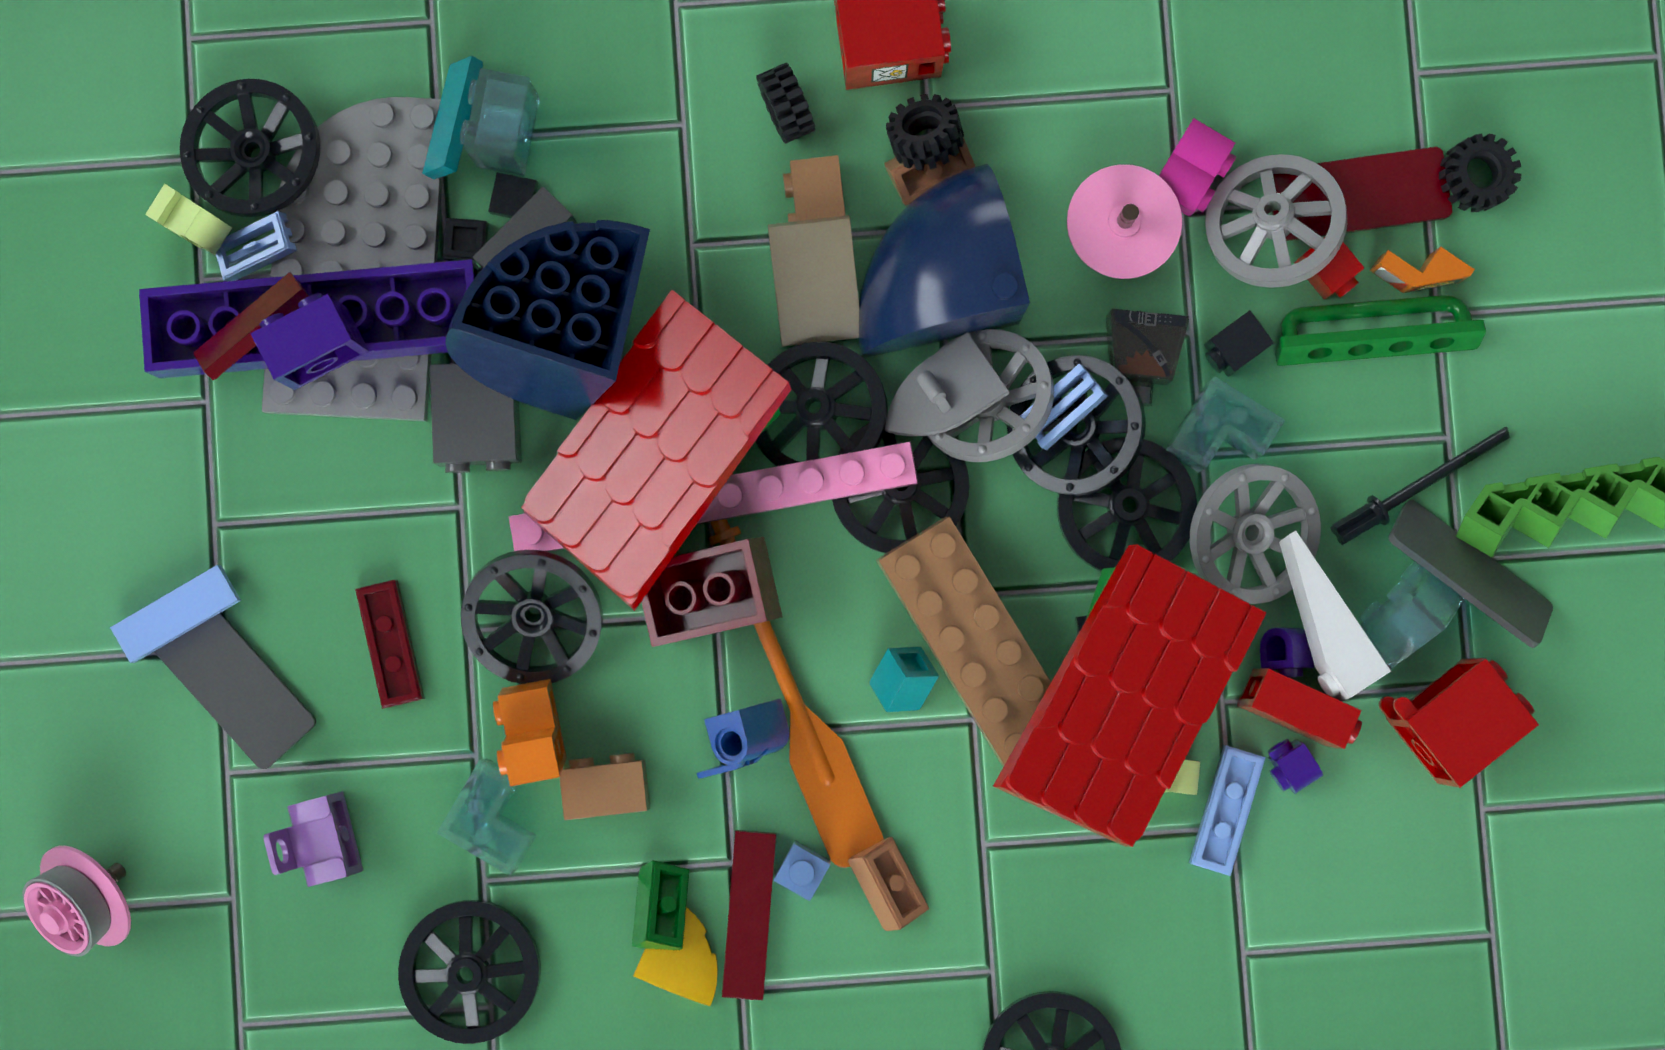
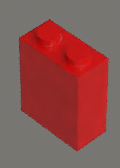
M1269 668L1252 670L1237 704L1242 709L1327 747L1345 749L1347 743H1354L1362 726V721L1358 720L1362 710Z

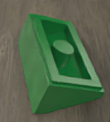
M654 860L640 868L632 938L633 947L664 950L683 949L689 869Z

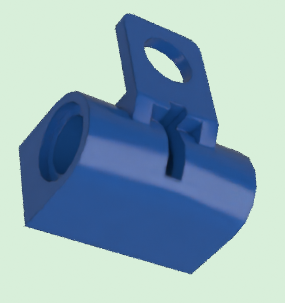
M781 698L704 719L715 757L725 765L698 772V779L757 763L764 755L783 749L788 742L789 727Z

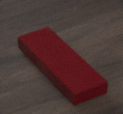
M291 272L286 274L193 352L202 370L212 380L217 379L256 346L250 333L261 328L259 325L261 321L274 314L283 313L285 316L299 309L298 303L309 296Z
M390 580L355 589L382 709L425 699L398 580Z

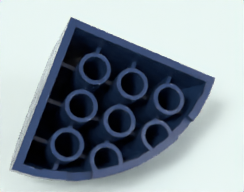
M988 164L964 170L927 189L897 216L883 235L865 273L859 299L858 341L860 354L863 358L954 339L967 332L999 329L1020 323L1030 304L1006 204L995 174Z
M597 220L596 223L577 224L569 221L544 227L509 244L488 262L465 291L452 317L446 335L445 343L449 355L463 371L492 390L530 406L577 420L617 379L650 229L611 220Z

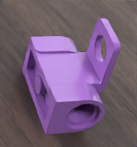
M343 791L287 806L292 827L264 834L263 839L271 871L274 875L303 867L307 887L363 871ZM277 842L279 843V845L281 846V849H282V853H283V861H282V862H281V860L279 859L278 854H277V850H276V843H277Z

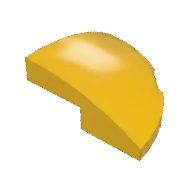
M687 906L683 949H645L633 976L676 995L711 1006L718 979L717 957L715 953H711L709 943L705 937L707 929Z

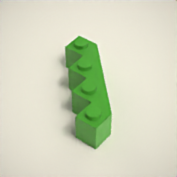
M1660 457L1642 459L1640 463L1618 466L1615 463L1585 468L1581 473L1563 476L1560 473L1529 477L1526 478L1525 482L1503 485L1502 482L1486 484L1465 514L1456 537L1486 555L1493 557L1513 527L1549 548L1570 518L1606 539L1625 509L1663 530L1665 527V460Z

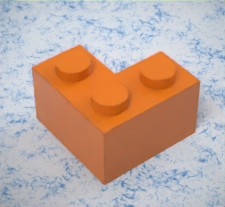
M551 679L502 688L498 695V701L493 702L496 723L498 726L504 725L506 734L505 740L501 742L502 750L497 751L500 774L508 775L510 787L560 777L567 756Z

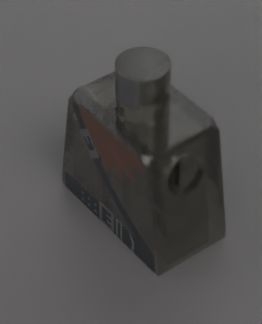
M1111 309L1106 315L1109 364L1119 369L1130 379L1141 397L1143 406H1151L1153 385H1168L1173 381L1189 316Z

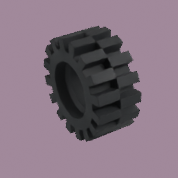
M788 63L781 64L756 75L757 84L765 101L767 111L770 113L771 120L785 144L815 131L813 117L808 108L809 105Z
M928 94L920 95L921 101L915 102L914 97L907 99L908 106L905 107L900 103L896 107L898 114L891 112L888 117L890 122L886 123V130L896 160L899 163L903 162L906 168L911 169L914 164L916 170L923 171L924 164H929L930 170L937 168V161L941 160L943 165L950 162L948 155L956 157L959 153L958 147H963L964 132L955 104L952 105L951 100L945 98L942 101L941 95L937 94L933 95L932 100H929ZM935 129L934 131L928 134L915 136L917 133L923 130Z
M1482 133L1475 134L1458 143L1446 153L1448 156L1443 158L1440 164L1445 169L1439 172V179H1446L1447 183L1440 187L1443 193L1451 190L1453 194L1448 200L1452 204L1459 200L1461 203L1458 208L1465 211L1471 207V212H1480L1483 209L1486 211L1510 198L1509 195L1515 193L1518 187L1514 184L1521 181L1522 174L1514 173V170L1520 168L1521 163L1520 160L1512 162L1511 156L1517 152L1513 147L1507 151L1504 149L1508 143L1505 139L1501 138L1495 142L1496 135L1489 133L1484 137ZM1472 159H1482L1490 167L1492 182L1488 187H1478L1469 178L1467 167Z

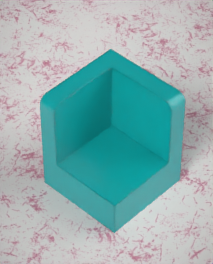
M922 647L888 648L870 679V686L886 712L916 711L922 707L939 675Z

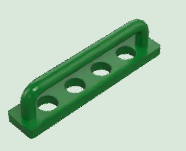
M1447 295L1307 306L1293 309L1285 315L1281 323L1282 337L1279 340L1275 356L1277 365L1285 366L1475 350L1479 348L1486 334L1484 320H1472L1468 306L1462 300ZM1441 311L1450 312L1455 318V322L1298 335L1297 327L1301 323Z

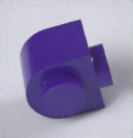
M1271 628L1265 632L1260 642L1261 669L1278 670V673L1292 678L1304 677L1303 668H1315L1305 630L1301 628Z
M1285 739L1268 750L1270 755L1268 758L1275 767L1270 770V774L1283 792L1290 788L1296 794L1323 776L1319 765L1306 745L1296 739L1292 742L1289 739Z

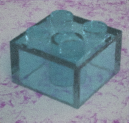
M480 68L478 80H472L469 88L468 102L473 106L470 120H464L462 124L460 143L465 145V151L478 168L525 176L540 97L529 77Z

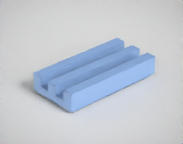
M277 211L225 238L216 253L224 281L238 280L297 251L295 243L289 240L292 237V232L290 228L285 226V223L288 222L285 213ZM275 229V233H272L258 241L248 243L244 245L242 249L228 256L226 255L227 251L265 232Z
M1081 364L1074 367L1054 385L1053 403L1079 380H1084L1051 409L1045 425L1035 437L1042 449L1048 450L1108 397L1101 386ZM1089 389L1094 392L1046 435L1042 432ZM1033 405L1021 414L1020 417L1026 419Z

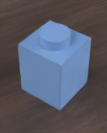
M794 841L777 871L774 881L810 901L830 867L831 860Z

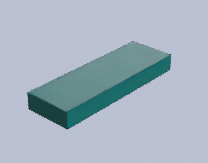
M469 56L449 66L422 172L423 175L433 180L454 173L458 169L483 69V61L474 56Z

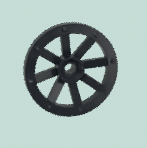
M262 79L231 81L207 93L189 113L180 138L181 165L192 188L200 197L216 209L240 217L269 215L293 203L311 183L320 158L319 131L308 108L285 87ZM252 97H264L277 101L261 131L258 129ZM237 99L244 129L239 132L215 114L221 107ZM290 110L299 124L301 133L273 141ZM206 123L231 141L230 148L198 149L200 137ZM260 148L259 155H257L254 158H251L252 152L255 149ZM302 148L301 158L294 173L275 160L277 155ZM204 162H236L212 185L205 179L199 164ZM268 169L283 180L285 184L275 192L263 197V171ZM249 172V200L235 199L223 195Z
M810 342L794 346L782 352L768 364L773 371L789 382L791 389L798 396L796 400H784L780 405L779 410L781 414H796V416L772 441L767 428L756 439L759 449L776 467L799 462L786 456L781 451L804 427H807L806 461L820 459V432L822 430H827L846 454L878 447L884 435L888 415L887 397L877 373L862 356L839 344ZM816 359L812 385L810 388H806L790 368L804 361ZM830 360L841 362L855 370L825 390ZM865 381L870 393L872 408L836 403L837 399ZM821 402V408L818 412H809V407L812 403ZM837 417L870 421L864 437L857 446L835 422Z
M1082 355L1065 356L1047 362L1052 378L1067 374L1078 364H1081L1088 372L1100 375L1110 382L1104 390L1108 397L1048 450L1043 449L1035 456H1032L1028 445L1013 454L1021 470L1036 484L1056 493L1073 496L1099 492L1121 479L1136 461L1143 445L1146 429L1144 406L1137 389L1130 379L1113 365L1098 358ZM1032 372L1020 387L1037 382L1035 372ZM1083 379L1079 380V381L1073 386V389L1076 388V387H1077L1082 381H1084V380H1083ZM1087 392L1074 402V406H1071L1058 416L1057 420H1054L1042 432H1050L1088 398ZM1120 394L1126 407L1128 420L1100 421L1099 418ZM1060 397L1055 403H1053L1052 407L1059 403L1062 400V398ZM1033 399L1011 405L1010 410L1020 416L1030 407ZM1084 421L1086 428L1083 433L1078 434L1077 426L1080 422ZM1007 425V434H1009L1014 429ZM1127 433L1124 444L1116 458L1111 455L1099 439L1100 434ZM1072 446L1066 479L1054 477L1042 468L1068 447ZM1089 447L1105 469L1093 476L1080 479L1085 449Z
M869 424L860 428L850 437L855 446L864 437ZM885 430L882 437L884 446L897 444L895 434ZM922 436L923 438L913 452L916 470L933 445L928 436ZM841 448V450L839 451L838 455L846 454V453H845V452L843 451V449ZM942 451L951 468L920 474L916 471L918 484L909 485L904 491H897L895 488L832 499L835 512L844 528L857 541L872 550L886 554L917 535L911 506L913 500L940 519L950 517L955 526L959 523L969 497V475L965 461L951 457ZM954 480V496L950 509L920 490L921 486ZM882 495L884 498L865 528L855 518L848 504ZM894 505L899 506L906 540H892L876 535Z
M1126 437L1113 438L1102 443L1112 455L1120 452ZM1145 439L1136 461L1129 469L1126 485H1123L1118 480L1108 487L1112 492L1110 495L1097 492L1077 496L1058 493L1057 517L1063 537L1072 551L1082 561L1101 572L1104 568H1114L1117 566L1124 554L1131 526H1134L1147 550L1168 561L1173 560L1185 547L1190 538L1191 522L1197 507L1194 485L1182 463L1164 447ZM1090 448L1084 454L1081 476L1091 464L1097 473L1105 469ZM1145 456L1161 465L1168 474L1142 490L1139 486ZM1173 484L1176 485L1180 497V512L1150 504L1149 500ZM1125 498H1130L1135 502L1136 508L1134 512L1129 513L1123 509L1122 503ZM1073 501L1107 507V512L1078 530L1073 517ZM1146 517L1178 525L1172 538L1162 549L1146 522ZM1114 522L1117 524V529L1108 558L1091 548L1085 540Z
M517 550L491 560L473 577L461 606L462 632L472 654L493 674L518 684L551 679V683L571 676L590 659L598 644L602 630V605L591 580L571 561L547 551ZM534 568L531 591L527 592L508 572L516 569ZM547 571L561 577L570 586L547 596L544 594ZM495 579L516 601L479 600L487 585ZM580 597L586 611L587 621L555 610V608ZM529 608L538 609L540 614L531 613ZM477 614L509 615L511 619L484 638L480 630ZM551 624L584 636L580 645L570 655L566 652ZM518 631L523 637L517 663H514L502 657L494 648ZM542 636L556 663L546 666H530L535 637Z
M480 900L453 902L436 909L423 918L405 941L398 967L401 995L414 1019L433 1035L447 1041L462 1044L489 1041L513 1028L530 1009L538 992L541 976L539 952L534 938L524 923L505 908ZM473 916L486 918L500 925L478 952L473 951ZM459 917L458 955L433 931L441 923ZM510 934L516 941L523 960L489 965L488 958ZM423 942L443 960L447 968L415 969L418 952ZM468 967L473 972L472 980L467 981L461 977V968ZM524 974L522 990L516 1002L488 982L489 978ZM447 982L449 986L429 1009L420 995L417 983ZM476 992L486 997L505 1011L506 1014L494 1022L480 1026ZM458 994L462 995L466 1027L449 1023L440 1018L441 1014Z
M1058 991L1037 992L1012 1002L993 1021L982 1047V1050H1015L1000 1046V1043L1007 1030L1017 1021L1035 1050H1088L1100 1039L1103 1041L1105 1050H1121L1114 1029L1097 1008L1082 998ZM1044 1008H1056L1051 1043H1045L1027 1015L1028 1013ZM1069 1011H1072L1085 1018L1094 1027L1069 1047L1065 1048L1064 1042Z

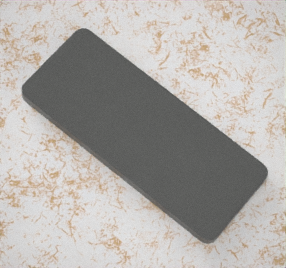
M1411 499L1403 505L1388 536L1391 544L1531 648L1539 645L1542 642L1553 611L1551 602L1490 556L1457 538V532L1419 503Z
M221 613L154 651L260 769L271 767L316 724L314 715Z

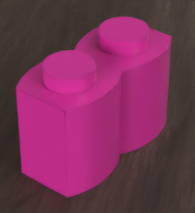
M1195 118L1189 124L1159 174L1176 195L1181 212L1188 217H1191L1196 209L1204 212L1216 192L1210 188L1217 174L1224 178L1236 159V156L1230 153L1235 142Z

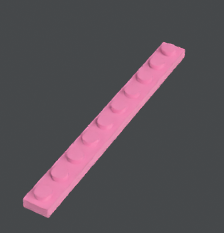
M906 442L731 475L697 524L918 484L911 443ZM525 513L508 516L514 551L541 550L550 552L564 549Z

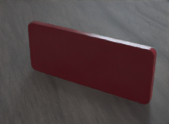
M1439 147L1317 163L1333 176L1343 193L1347 209L1346 233L1442 220L1452 214V204L1448 200L1450 191L1448 190L1443 193L1440 187L1447 183L1446 179H1439V172L1445 169V167L1440 166L1444 154ZM1273 174L1276 193L1281 194L1298 176ZM1311 183L1292 203L1328 201V199L1319 187ZM1278 210L1272 211V215H1276L1279 213ZM1331 215L1296 217L1297 220L1318 235H1327L1331 223ZM1292 233L1286 236V241L1300 240Z

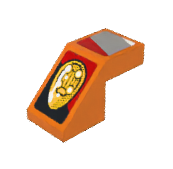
M1442 247L1433 251L1419 270L1389 250L1382 254L1370 269L1372 273L1402 293L1458 284L1470 277L1475 270Z

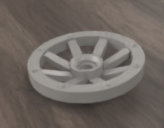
M1269 155L1251 160L1239 166L1218 185L1206 212V235L1212 253L1218 263L1236 279L1259 287L1290 286L1314 276L1335 257L1343 243L1347 229L1345 199L1336 180L1317 163L1294 155ZM1273 174L1298 176L1281 194L1276 193ZM1261 177L1264 196L1261 198L1239 191L1246 184ZM1311 183L1319 187L1328 199V201L1292 203ZM1228 203L1253 211L1248 215L1222 225L1223 215ZM1273 210L1279 211L1276 215H1268ZM1331 215V223L1325 239L1296 219V217ZM1256 227L1240 258H1237L1228 249L1224 240ZM1290 233L1315 250L1307 258L1291 265L1286 236ZM1266 238L1273 240L1279 268L1269 269L1252 266Z
M987 329L970 332L969 334L992 367L991 348L1015 353L1000 375V379L1006 388L1009 389L1026 362L1033 368L1037 382L1010 390V394L956 428L935 435H927L931 442L944 453L959 460L969 462L994 461L1021 450L1041 431L1050 415L1054 401L1052 374L1040 351L1031 342L1015 333ZM957 337V338L953 339L952 341L948 342V343L945 344L943 347H941L938 351H940L941 349H943L944 347H946L947 345H949L950 343H952L953 341H955V340L958 339L959 337ZM1035 398L1033 407L1026 419L1008 409L1010 405ZM1000 419L1014 429L1004 437L992 441L994 421ZM980 421L977 443L955 439L957 435Z
M1266 464L1243 465L1219 477L1201 497L1191 522L1190 550L1195 568L1200 577L1249 604L1270 602L1291 591L1292 585L1287 568L1275 578L1263 552L1270 548L1282 554L1279 544L1281 539L1274 537V529L1300 521V537L1314 558L1316 557L1320 543L1321 522L1319 510L1311 491L1296 475L1282 468ZM1257 480H1270L1271 482L1250 510L1248 483ZM1285 489L1291 495L1297 507L1265 516L1279 494ZM1234 491L1236 515L1232 517L1218 508L1225 498ZM1213 521L1227 528V534L1210 545V530ZM1233 548L1226 580L1218 571L1214 560ZM1247 553L1263 585L1240 587Z

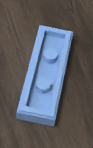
M216 565L111 626L110 629L129 662L135 663L240 602L241 599L222 566Z
M1223 745L1189 860L1190 864L1231 876L1266 757Z

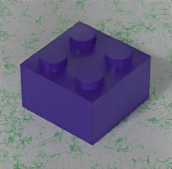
M321 293L308 296L298 303L299 309L285 316L283 313L269 316L260 322V329L250 333L273 379L293 390L369 352L347 307L329 294L322 296Z

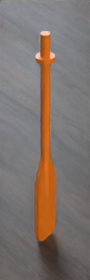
M727 519L713 521L710 523L715 535L708 539L711 546L736 542L734 537L740 535L741 531L739 526L730 528ZM770 621L753 624L790 710L789 763L829 858L839 867H851L848 859L884 840L882 832L843 740L805 705Z

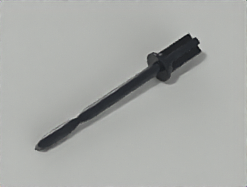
M1508 428L1500 429L1383 501H1380L1373 495L1369 496L1364 506L1332 524L1333 526L1330 527L1332 533L1337 537L1338 542L1344 545L1380 523L1387 525L1390 522L1388 511L1509 439Z

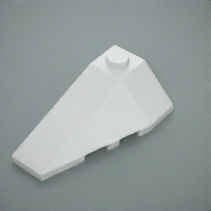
M1295 530L1282 539L1279 544L1313 662L1320 674L1318 681L1327 695L1335 697L1340 701H1345L1391 672V670Z

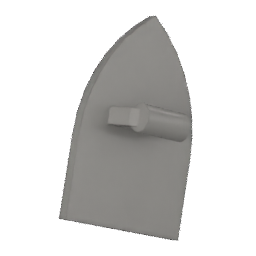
M967 332L926 359L907 376L892 400L886 419L885 430L889 433L904 436H927L946 432L969 421L1010 394V392Z

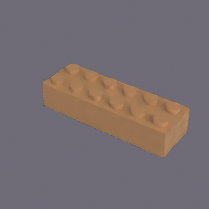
M944 517L876 559V562L999 762L1004 767L1051 681L950 517Z

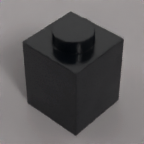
M1249 310L1204 344L1208 350L1205 356L1218 373L1224 371L1226 376L1229 377L1273 345L1274 342Z

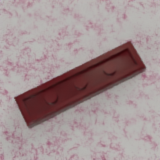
M735 830L722 997L764 999L777 833Z

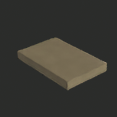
M850 216L768 224L782 347L810 342L859 338L860 309Z

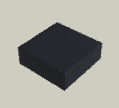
M497 172L488 212L492 215L512 218L536 194L537 180Z
M446 218L442 258L449 261L472 259L477 263L473 256L487 243L489 223L481 220Z

